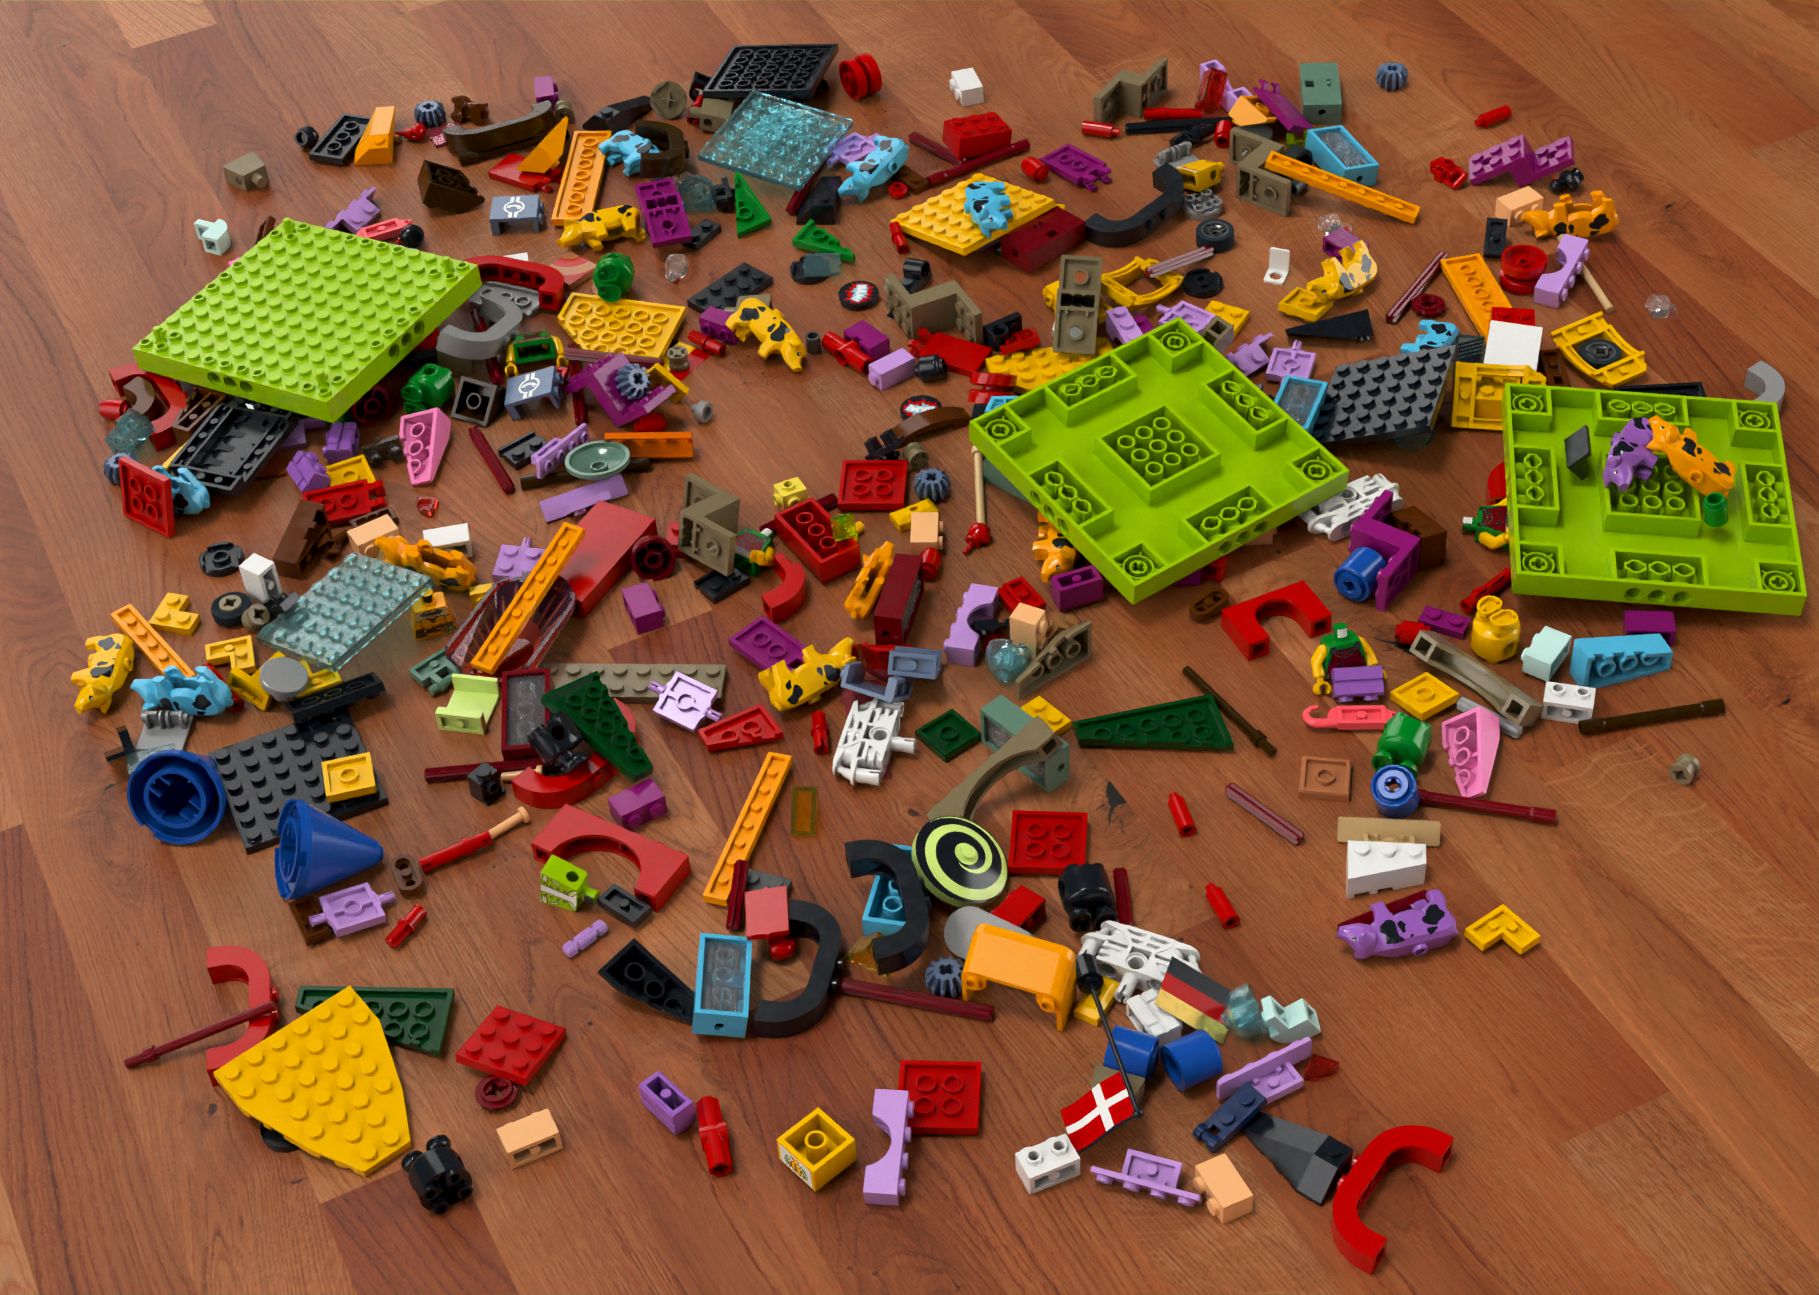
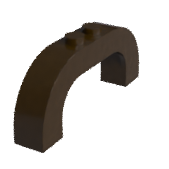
M546 100L531 104L532 112L525 116L481 128L465 129L458 124L441 129L446 148L459 153L478 152L540 135L555 125L551 102Z
M635 120L636 135L644 139L648 138L653 145L667 150L661 153H640L641 178H663L682 172L685 169V159H689L688 141L684 140L683 132L679 128L667 123Z

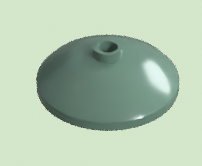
M600 440L588 442L574 448L567 454L565 467L571 475L579 479L590 481L605 480L625 469L630 462V452L625 445L615 441Z

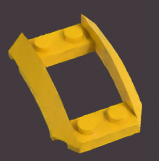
M1135 256L1134 260L1125 267L1110 273L1101 274L1100 293L1113 298L1122 307L1126 306L1128 311H1135L1146 308L1170 294L1180 286L1184 277L1175 271L1157 276L1155 278L1160 280L1164 286L1152 293L1138 296L1124 286L1141 276L1145 272L1146 267L1160 262L1150 258L1143 260Z
M1602 311L1550 332L1549 335L1576 368L1592 380L1611 389L1614 386H1620L1634 380L1647 371V366L1644 362V355L1646 353L1643 350L1638 351L1630 346L1611 324H1607L1602 317ZM1594 338L1608 340L1620 348L1621 360L1597 370L1584 361L1573 347Z
M1456 361L1452 371L1450 417H1448L1450 427L1503 431L1502 419L1474 418L1477 376L1522 378V384L1545 386L1546 377L1540 372H1536L1530 365H1498Z

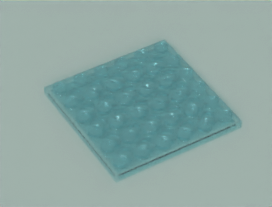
M753 90L699 151L697 157L699 161L734 172L739 171L741 174L800 192L853 127V120Z
M353 552L348 554L338 566L330 569L324 578L314 583L311 589L304 595L299 596L300 599L286 612L278 614L276 619L270 624L265 625L255 638L259 644L336 672L431 589L435 583L429 576Z

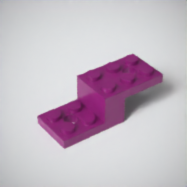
M1524 134L1512 137L1502 144L1494 145L1490 149L1470 157L1469 180L1474 186L1510 171L1518 186H1525L1574 165V141L1571 136H1568L1533 151Z
M673 178L636 184L637 199L647 234L649 233L653 248L692 241L680 192H676Z

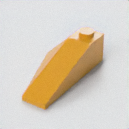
M567 116L517 167L519 171L545 173L549 168L553 170L560 163L558 159L563 154L569 119Z

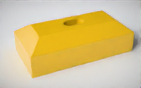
M927 498L889 513L890 521L901 533L911 529L912 512H939V510Z
M1102 975L1104 983L1102 988L1097 991V994L1100 995L1099 1000L1106 1015L1116 1000L1114 993L1120 982ZM1084 994L1074 1009V1017L1098 1027L1101 1018L1092 994Z

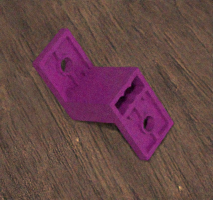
M612 352L604 358L588 364L582 369L583 371L580 374L577 373L568 379L569 384L563 388L569 395L588 386L616 427L648 414L676 392L674 386L670 384L666 387L660 385L653 391L650 390L640 399L628 400L627 395L621 396L622 390L616 389L619 383L614 379L618 376L617 372L619 369L623 368L626 364H630L623 352L616 355Z
M1386 489L1379 497L1377 496L1369 509L1364 510L1361 518L1352 524L1349 532L1351 542L1348 547L1350 554L1356 548L1368 547L1379 553L1386 561V567L1384 569L1381 568L1376 577L1378 582V588L1375 592V598L1377 599L1376 609L1385 612L1417 573L1421 541L1420 537L1389 525L1394 492Z

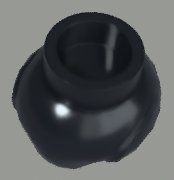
M303 126L295 134L296 143L303 148H313L319 140V134L311 126Z
M1573 168L1571 171L1564 170L1559 174V179L1551 178L1549 188L1554 193L1560 192L1563 186L1570 193L1577 192L1581 187L1584 176L1577 168Z
M410 224L402 230L396 243L407 248H417L423 244L424 232L421 227Z

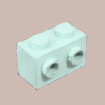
M1545 626L1540 633L1534 635L1531 646L1523 650L1521 655V661H1523L1522 672L1549 681L1569 654L1572 636Z

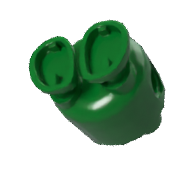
M615 252L600 257L593 271V282L598 290V295L607 302H616L627 293L635 277V268L630 257Z
M425 364L410 378L407 385L401 390L403 399L408 401L404 403L405 412L412 414L443 407L456 393L452 372L448 368H442L435 364Z
M1396 713L1394 717L1385 723L1383 734L1378 740L1377 753L1373 755L1371 760L1373 769L1377 772L1380 768L1387 765H1400L1406 767L1416 779L1418 776L1417 768L1424 762L1427 749L1432 743L1431 725L1408 717L1405 713Z

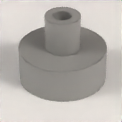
M702 400L697 405L693 404L691 412L694 413L695 420L707 423L713 413L712 403Z

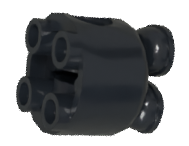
M560 710L546 721L548 726L545 727L541 724L527 738L529 739L528 743L542 761L547 765H553L555 768L558 767L562 776L585 760L588 755L579 751L573 756L574 752L572 750L581 744L584 735L567 712L564 713ZM551 733L555 734L558 740L554 739Z
M1103 864L1067 865L1064 868L1065 873L1058 880L1057 887L1063 909L1069 917L1070 928L1075 932H1085L1090 928L1092 919H1094L1093 930L1100 931V926L1103 922L1108 920L1117 922L1118 915L1115 910L1110 908L1113 904V892Z
M437 1135L431 1138L426 1144V1152L412 1151L401 1161L402 1168L409 1173V1182L415 1190L421 1205L427 1210L433 1211L436 1215L446 1213L450 1205L470 1197L473 1193L470 1173L465 1169L459 1154L451 1149V1142L446 1135Z

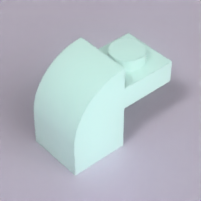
M198 219L194 223L197 237L202 240L205 252L222 256L230 248L231 238L225 221L218 219L215 223Z
M1270 995L1261 1000L1263 1007L1261 1015L1268 1026L1272 1040L1280 1043H1291L1306 1037L1310 1038L1321 1032L1316 1010L1303 998L1286 1007L1280 1005Z

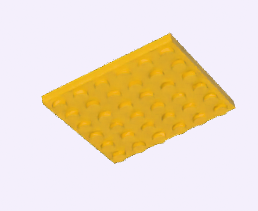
M977 173L972 178L959 182L957 186L944 190L942 194L929 198L923 204L916 205L911 210L898 214L896 218L890 220V223L897 221L902 231L906 234L966 256L1056 207L1055 200L1004 182L1005 191L1001 192H1005V195L1009 196L1011 205L1001 207L1000 209L1011 208L1013 218L1006 219L1008 223L1006 230L991 231V239H988L981 232L980 227L972 221L970 214L965 213L963 203L966 202L965 189L969 184L977 181H1003Z

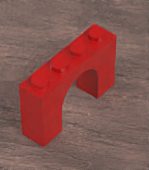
M1304 580L1221 610L1222 629L1248 661L1269 654L1270 636L1258 623L1266 617L1285 616L1291 618L1299 624L1310 639L1331 631L1332 614Z

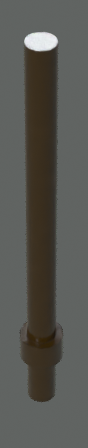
M1190 666L1183 668L1182 673L1205 695L1212 694L1217 706L1250 737L1249 740L1256 747H1261L1270 757L1277 753V749L1267 741V736L1249 724Z

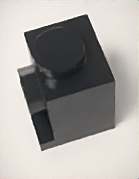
M483 762L467 775L471 796L486 806H490L506 793L505 789L501 787L498 770L486 762Z

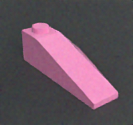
M438 407L401 416L399 436L404 445L403 452L407 457V468L413 486L433 482L449 440L451 420Z
M1481 706L1442 722V745L1444 750L1448 751L1450 757L1448 761L1455 770V780L1462 797L1477 798L1486 794L1500 740L1499 717Z

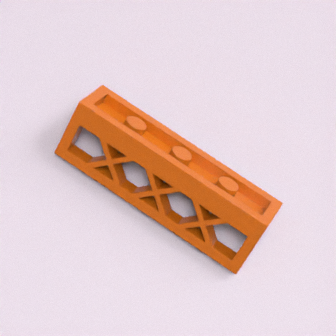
M692 432L605 433V441L619 442L629 449L630 459L649 457V459H693L694 437Z

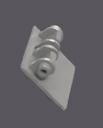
M1184 141L1178 144V146L1174 145L1159 151L1153 163L1158 167L1165 162L1173 167H1178L1198 161L1199 159L1190 152V149H1192L1191 142Z
M146 710L140 716L141 722H145L135 750H183L194 716H190L184 710H167L166 713L164 710H160L159 714L157 711Z

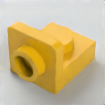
M491 583L469 587L473 612L479 611L493 592Z

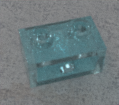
M129 408L106 437L105 441L114 454L127 451L135 455L155 428L146 415Z

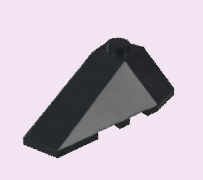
M644 95L605 106L587 120L582 127L588 131H612L613 136L652 110L650 97Z
M822 176L798 209L796 225H805L810 219L815 221V225L836 224L839 200L837 189L841 184V176Z
M1368 309L1285 329L1288 336L1357 340L1358 343L1369 341L1370 336H1374Z
M635 938L598 971V974L616 991L692 1026L695 993Z
M1260 1111L1242 1128V1133L1262 1155H1266L1279 1174L1282 1173L1290 1181V1186L1294 1191L1320 1207L1335 1190L1343 1174L1347 1175L1350 1171L1353 1149L1330 1135Z

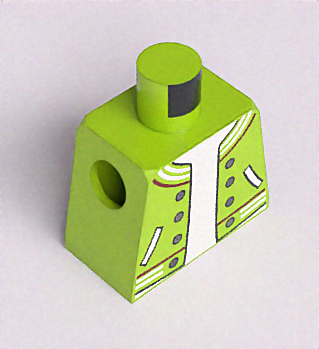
M551 855L540 872V902L573 912L578 911L583 901L592 905L596 904L600 891L588 887V873L555 855Z

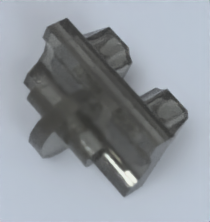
M398 434L380 440L379 436H375L373 443L361 447L368 465L374 469L381 467L385 460L398 461L403 458Z

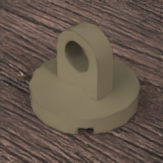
M663 81L657 84L651 92V107L660 117L675 118L685 110L687 94L678 83Z

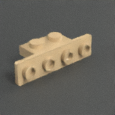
M1340 816L1338 817L1337 841L1413 843L1438 847L1440 845L1441 823L1440 821Z

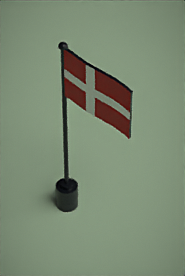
M1087 953L1076 956V983L1081 992L1092 994L1120 1071L1097 1084L1073 1104L1060 1110L1070 1142L1077 1154L1094 1146L1120 1125L1133 1118L1141 1119L1144 1115V1111L1139 1109L1097 991L1102 988L1104 983L1096 958Z

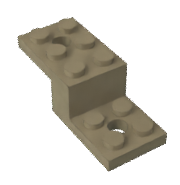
M1161 57L1143 75L1122 69L1101 91L1095 94L1093 98L1094 122L1109 124L1119 113L1141 118L1144 115V107L1151 108L1168 91V59Z

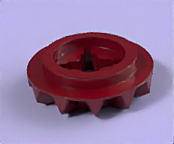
M1422 294L1412 300V310L1416 312V315H1423L1424 318L1426 316L1433 318L1434 315L1440 316L1441 312L1445 311V301L1437 295Z
M489 1075L482 1079L475 1089L477 1103L481 1105L483 1110L490 1108L493 1112L497 1108L505 1110L506 1105L514 1104L515 1097L519 1096L516 1082L495 1075ZM494 1087L501 1093L499 1098L493 1093Z

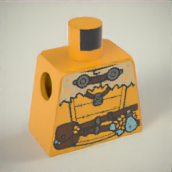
M425 587L419 591L420 596L411 599V626L415 641L458 631L454 613L443 592L433 593L432 588Z

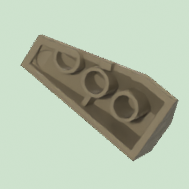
M1089 620L1075 624L1057 634L1015 681L1016 698L1018 700L1092 657V623Z

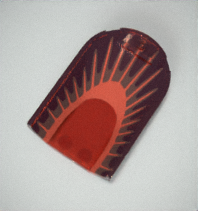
M531 571L522 572V576L512 579L509 577L501 579L486 592L445 646L446 658L464 675L498 678L500 688H502V672L537 669L574 612L576 598L570 583L558 575L495 673L490 675L473 668L471 662Z

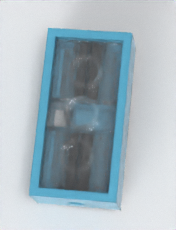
M1342 125L1308 130L1304 148L1312 152L1313 161L1322 170L1364 186L1375 185L1379 163Z
M1286 375L1274 402L1311 435L1316 426V420L1321 413V407L1326 400L1328 382Z
M700 933L692 1033L745 1038L749 1010L752 940L747 941V937Z

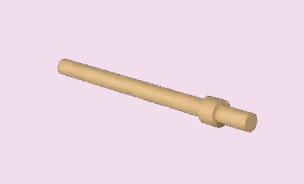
M1560 234L1557 239L1559 242L1563 238L1564 234ZM1583 263L1581 275L1608 314L1614 311L1613 305Z
M973 445L971 455L974 459L976 520L978 523L986 525L983 479L984 455Z

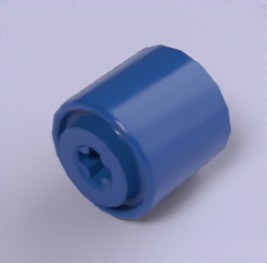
M1368 547L1356 548L1334 573L1333 581L1335 587L1347 599L1358 602L1366 600L1377 588L1378 582L1376 577L1379 570L1386 567V561L1373 549Z
M1387 765L1380 768L1374 774L1371 781V793L1379 812L1385 817L1403 819L1410 816L1417 809L1420 801L1418 786L1413 774L1406 767ZM1397 784L1400 787L1391 792L1388 786Z
M1116 1025L1112 1035L1126 1073L1145 1078V1084H1147L1150 1077H1153L1159 1061L1161 1048L1159 1046V1038ZM1108 1042L1103 1066L1120 1071Z
M1198 1029L1160 1048V1056L1165 1072L1179 1091H1185L1220 1075L1223 1071L1220 1049L1215 1040L1205 1030Z

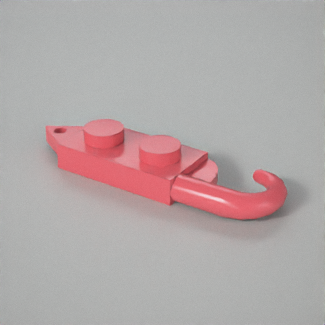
M393 218L360 228L356 235L382 241L399 236L406 226L413 224L412 220Z
M1313 705L1303 711L1302 717L1307 725L1314 728L1376 730L1384 729L1385 723L1394 717L1397 712L1386 709L1385 705L1336 706V708H1332L1329 711L1327 718H1312L1310 713L1319 708L1317 705Z

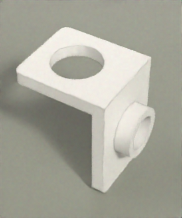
M1275 247L1270 248L1269 269L1263 279L1264 283L1283 286L1289 274V250ZM1279 275L1281 278L1274 280L1270 276Z

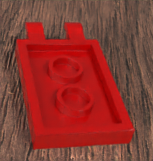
M510 153L488 172L490 179L531 192L541 190L544 193H549L553 190V187L547 184L551 180L555 183H561L562 177L559 174L563 169L555 167L551 170L549 168L545 173L519 171L517 167L526 157Z
M920 328L917 332V335L922 336L918 341L911 340L908 343V347H911L908 353L913 357H918V360L922 356L938 354L941 358L945 359L947 371L970 377V371L980 372L985 365V359L993 355L991 347L939 332L932 335L926 328Z
M367 479L302 493L303 500L324 504L330 527L350 523L349 521L388 506L384 497L386 496V489L383 487L382 480L368 483ZM372 495L378 498L371 500L370 496Z

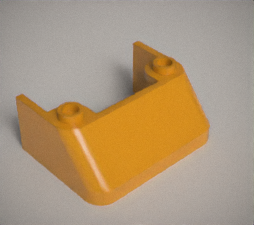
M979 924L972 935L961 976L963 1000L969 1001L974 990H983L988 980L1036 994V1001L1042 1010L1057 1014V1030L1063 1031L1077 1000L1076 955L1071 949L1063 945L989 924Z

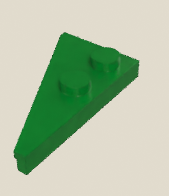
M738 171L735 173L734 178L737 237L741 238L771 224L772 220Z
M812 219L792 239L793 247L853 263L856 260L852 250L848 247L843 248L838 239L827 233L824 228L819 229L816 227L815 221Z

